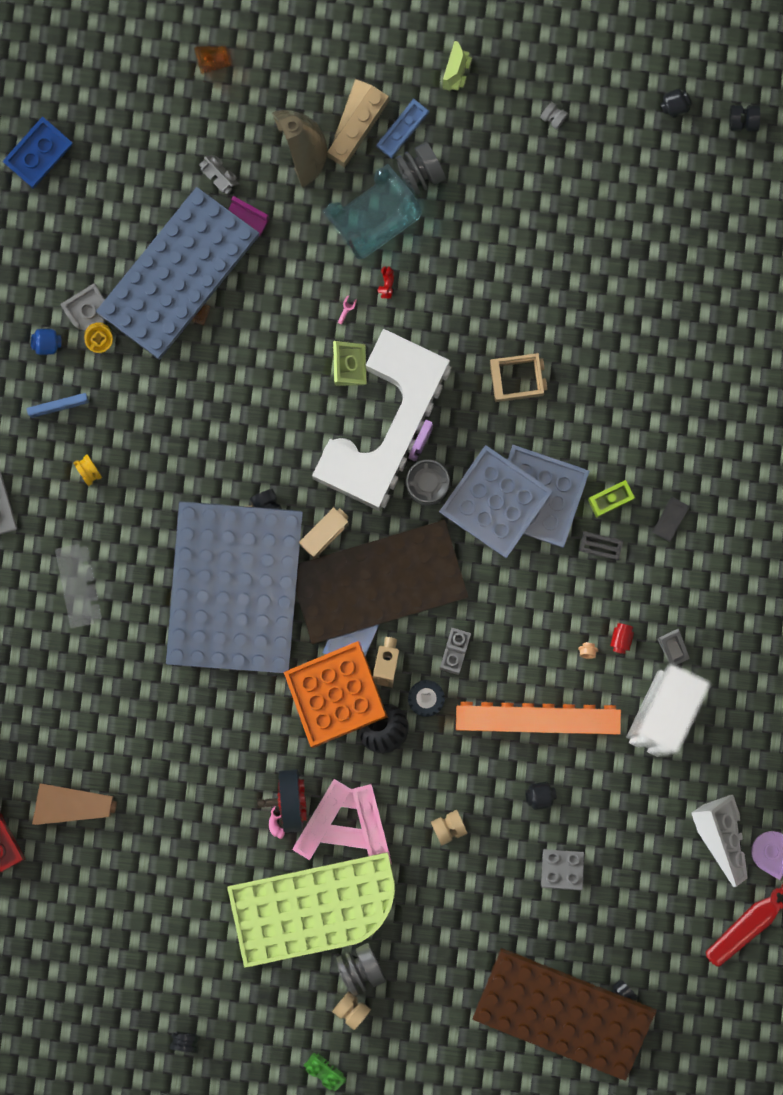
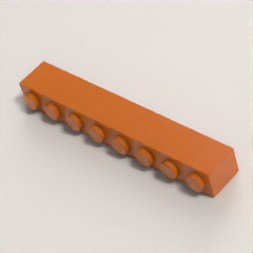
M461 702L460 706L456 705V731L620 735L621 710H616L614 705H604V709H596V705H583V709H577L574 704H563V708H555V704H542V708L534 707L533 703H522V707H514V703H501V707L493 706V702H481V706H473V702Z

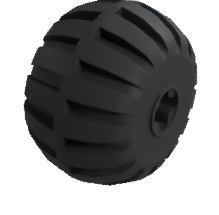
M383 703L387 718L358 729L363 745L369 750L381 754L393 752L395 748L401 747V743L405 742L409 731L408 721L404 712L389 703Z

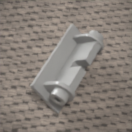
M209 155L204 157L206 160L202 161L199 165L201 171L210 180L215 175L218 177L213 183L222 193L229 194L232 191L231 187L239 185L236 176L222 166L223 163L217 156Z

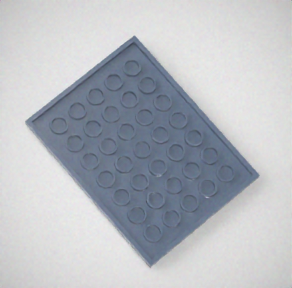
M179 501L166 664L284 673L289 670L302 511Z

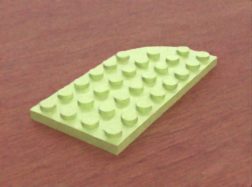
M388 852L227 887L244 968L360 943L375 933L386 920L395 895V881Z

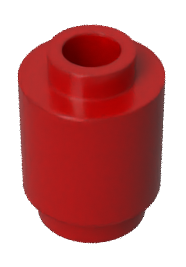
M618 623L617 628L614 627L610 647L614 648L613 652L625 654V651H630L634 632H632L633 626Z

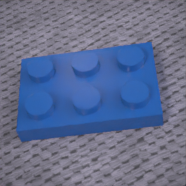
M42 116L2 162L34 189L71 148L73 143Z

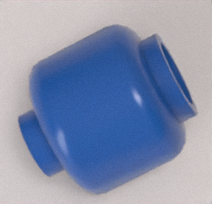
M37 329L34 334H31V348L38 355H54L57 348H61V336L57 335L54 329Z

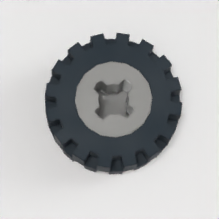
M430 680L417 682L408 694L410 708L417 715L423 717L437 714L445 702L442 688Z

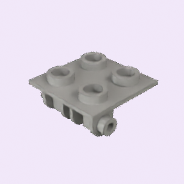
M543 849L541 888L582 890L584 852Z

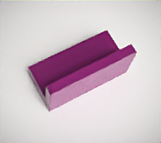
M233 196L231 199L232 204L228 210L258 231L261 236L270 220L269 215Z

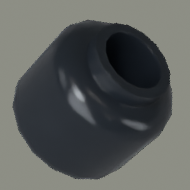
M681 88L664 94V102L661 103L664 114L669 113L672 118L689 112L692 105L688 92L683 91Z
M548 782L531 784L528 790H525L527 804L534 810L550 808L553 805V800L557 799L555 788H551Z

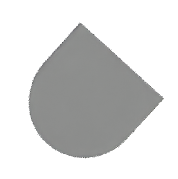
M95 283L60 304L72 324L79 330L85 331L92 323L100 322L105 324L106 322L104 318L96 313V310L105 299Z

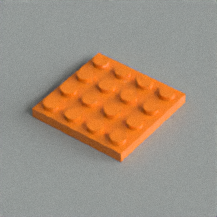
M359 641L284 672L311 748L387 718Z

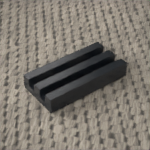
M584 531L579 552L619 561L623 541ZM586 537L618 544V547L587 541ZM589 545L616 552V555L587 549L584 546Z

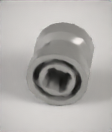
M551 102L540 118L544 121H549L551 126L557 130L568 113L564 110H559L557 105Z

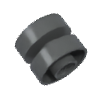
M421 460L415 463L408 471L406 477L408 494L416 503L431 506L439 503L444 499L449 489L447 470L442 464L434 460Z

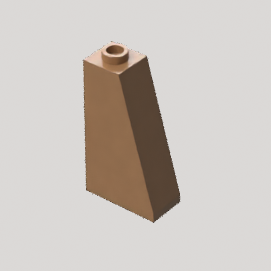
M40 783L32 824L39 825L111 817V813L115 814L117 801H114V796Z

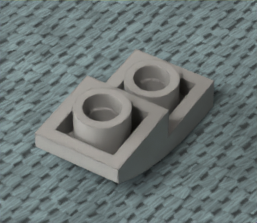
M451 628L439 670L459 675L471 633Z

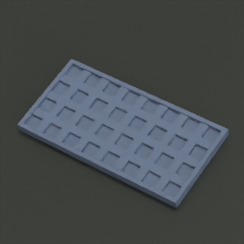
M196 187L96 310V313L160 360L260 234Z

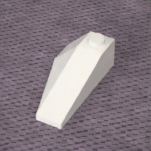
M729 795L703 804L692 812V816L701 838L732 886L737 887L747 879L745 854L740 848V840H743L742 833L738 832L737 821H740V814L734 796Z

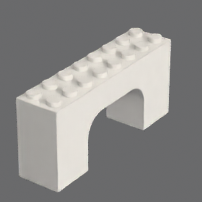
M383 329L366 363V371L396 385L403 396L401 406L383 443L372 452L360 453L330 439L314 470L313 480L380 511L381 507L385 508L390 498L388 492L390 489L394 490L399 480L396 475L398 471H403L406 466L407 458L405 457L412 450L416 441L414 438L416 434L419 435L424 424L423 419L425 416H430L434 407L432 401L434 398L438 399L442 391L443 385H441L442 380L446 381L451 372L450 360Z
M672 664L667 666L665 671H657L626 738L630 739L628 743L638 748L646 747L648 748L647 752L656 757L677 753L710 683Z

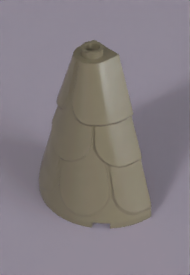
M291 110L272 112L279 132H284L295 165V172L303 188L312 183L322 172L327 158L325 136L319 125L305 114Z

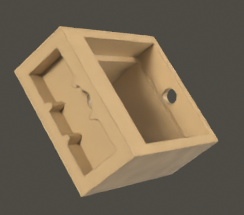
M539 353L490 360L495 402L539 397L544 395V390H547L546 378H542L541 371L545 370L543 358L539 359ZM534 362L537 390L503 395L499 366Z
M333 507L299 542L300 546L311 557L317 558L349 525L347 521L349 518L346 513L340 508L336 510Z

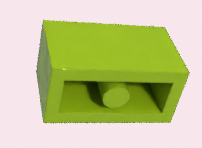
M624 480L589 497L588 501L596 518L633 501L635 497L627 481Z

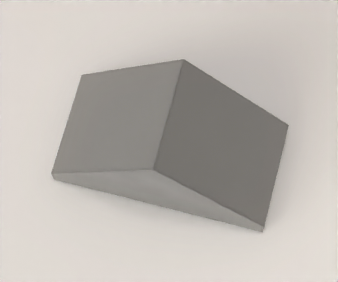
M679 629L658 638V642L669 664L675 666L690 659Z

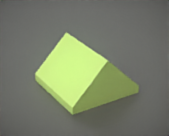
M334 341L335 386L367 385L365 344Z

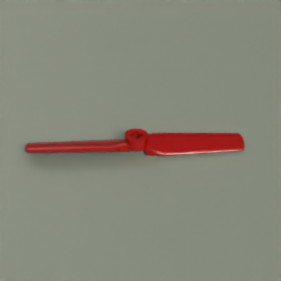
M783 884L780 888L774 889L770 897L754 903L706 951V956L713 965L720 967L773 923L779 910L783 908L781 901L776 902L778 899L776 895L778 893L783 894Z

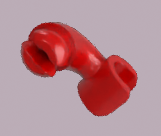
M385 266L381 269L384 286H379L377 291L382 293L381 298L389 299L393 295L394 272L390 266L388 268Z

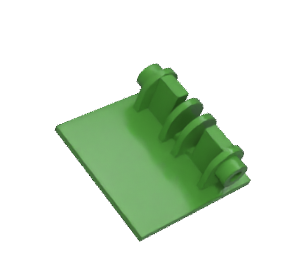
M313 1052L303 1066L311 1076L318 1077L323 1081L322 1084L327 1089L336 1091L346 1081V1078L343 1076L344 1073L337 1068L332 1070L334 1065L329 1068L327 1066L329 1061L324 1064L326 1059L319 1053L315 1054Z

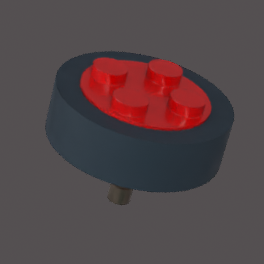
M298 769L279 771L278 798L258 800V808L279 806L284 833L303 831V821H307L304 779L299 778Z

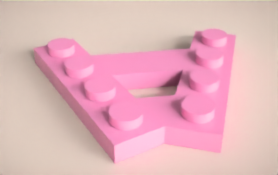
M333 779L292 850L308 860L312 858L320 842L367 849L369 856L389 853L372 784L351 789ZM341 807L357 809L362 829L331 824Z

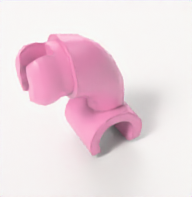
M275 806L271 810L269 830L274 837L282 839L285 833L283 828L277 823V819L281 818V815L276 816L274 814Z

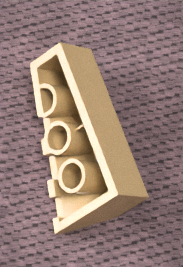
M355 79L333 143L327 151L330 159L344 168L346 167L388 104V95L370 84Z

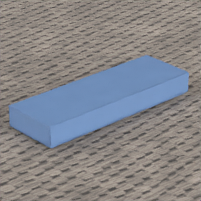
M413 99L377 143L376 147L392 159L428 115L429 110Z
M83 393L26 409L28 415L34 418L88 404L89 399L88 395Z

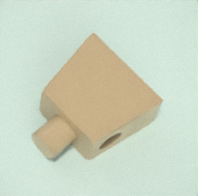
M385 637L384 646H379L373 674L376 685L393 687L399 656V649H396L397 639Z

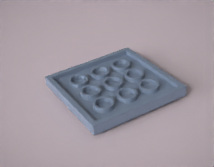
M485 445L439 513L504 558H507L553 491Z
M512 445L508 461L553 491L523 535L564 548L590 471Z

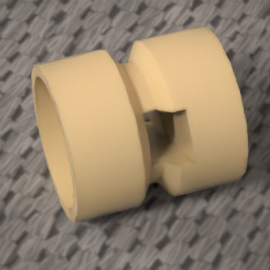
M457 810L446 814L445 819L440 817L431 821L441 846L451 842L452 837L459 838L468 834Z
M348 991L332 1012L340 1019L345 1018V1023L355 1030L371 1009L363 1002L358 1003V998Z

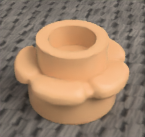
M583 643V646L578 648L580 657L586 659L596 658L598 648L595 647V644Z

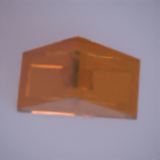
M196 46L194 48L201 74L231 65L226 46Z

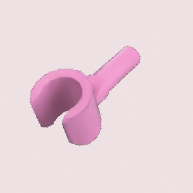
M349 295L343 302L344 309L339 318V324H343L349 311L354 309L356 305V299L353 304L347 303Z

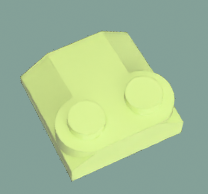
M454 41L443 77V89L450 91L452 89L459 91L460 87L464 88L467 77L463 76L465 68L469 69L472 57H469L470 52L463 51L457 41Z

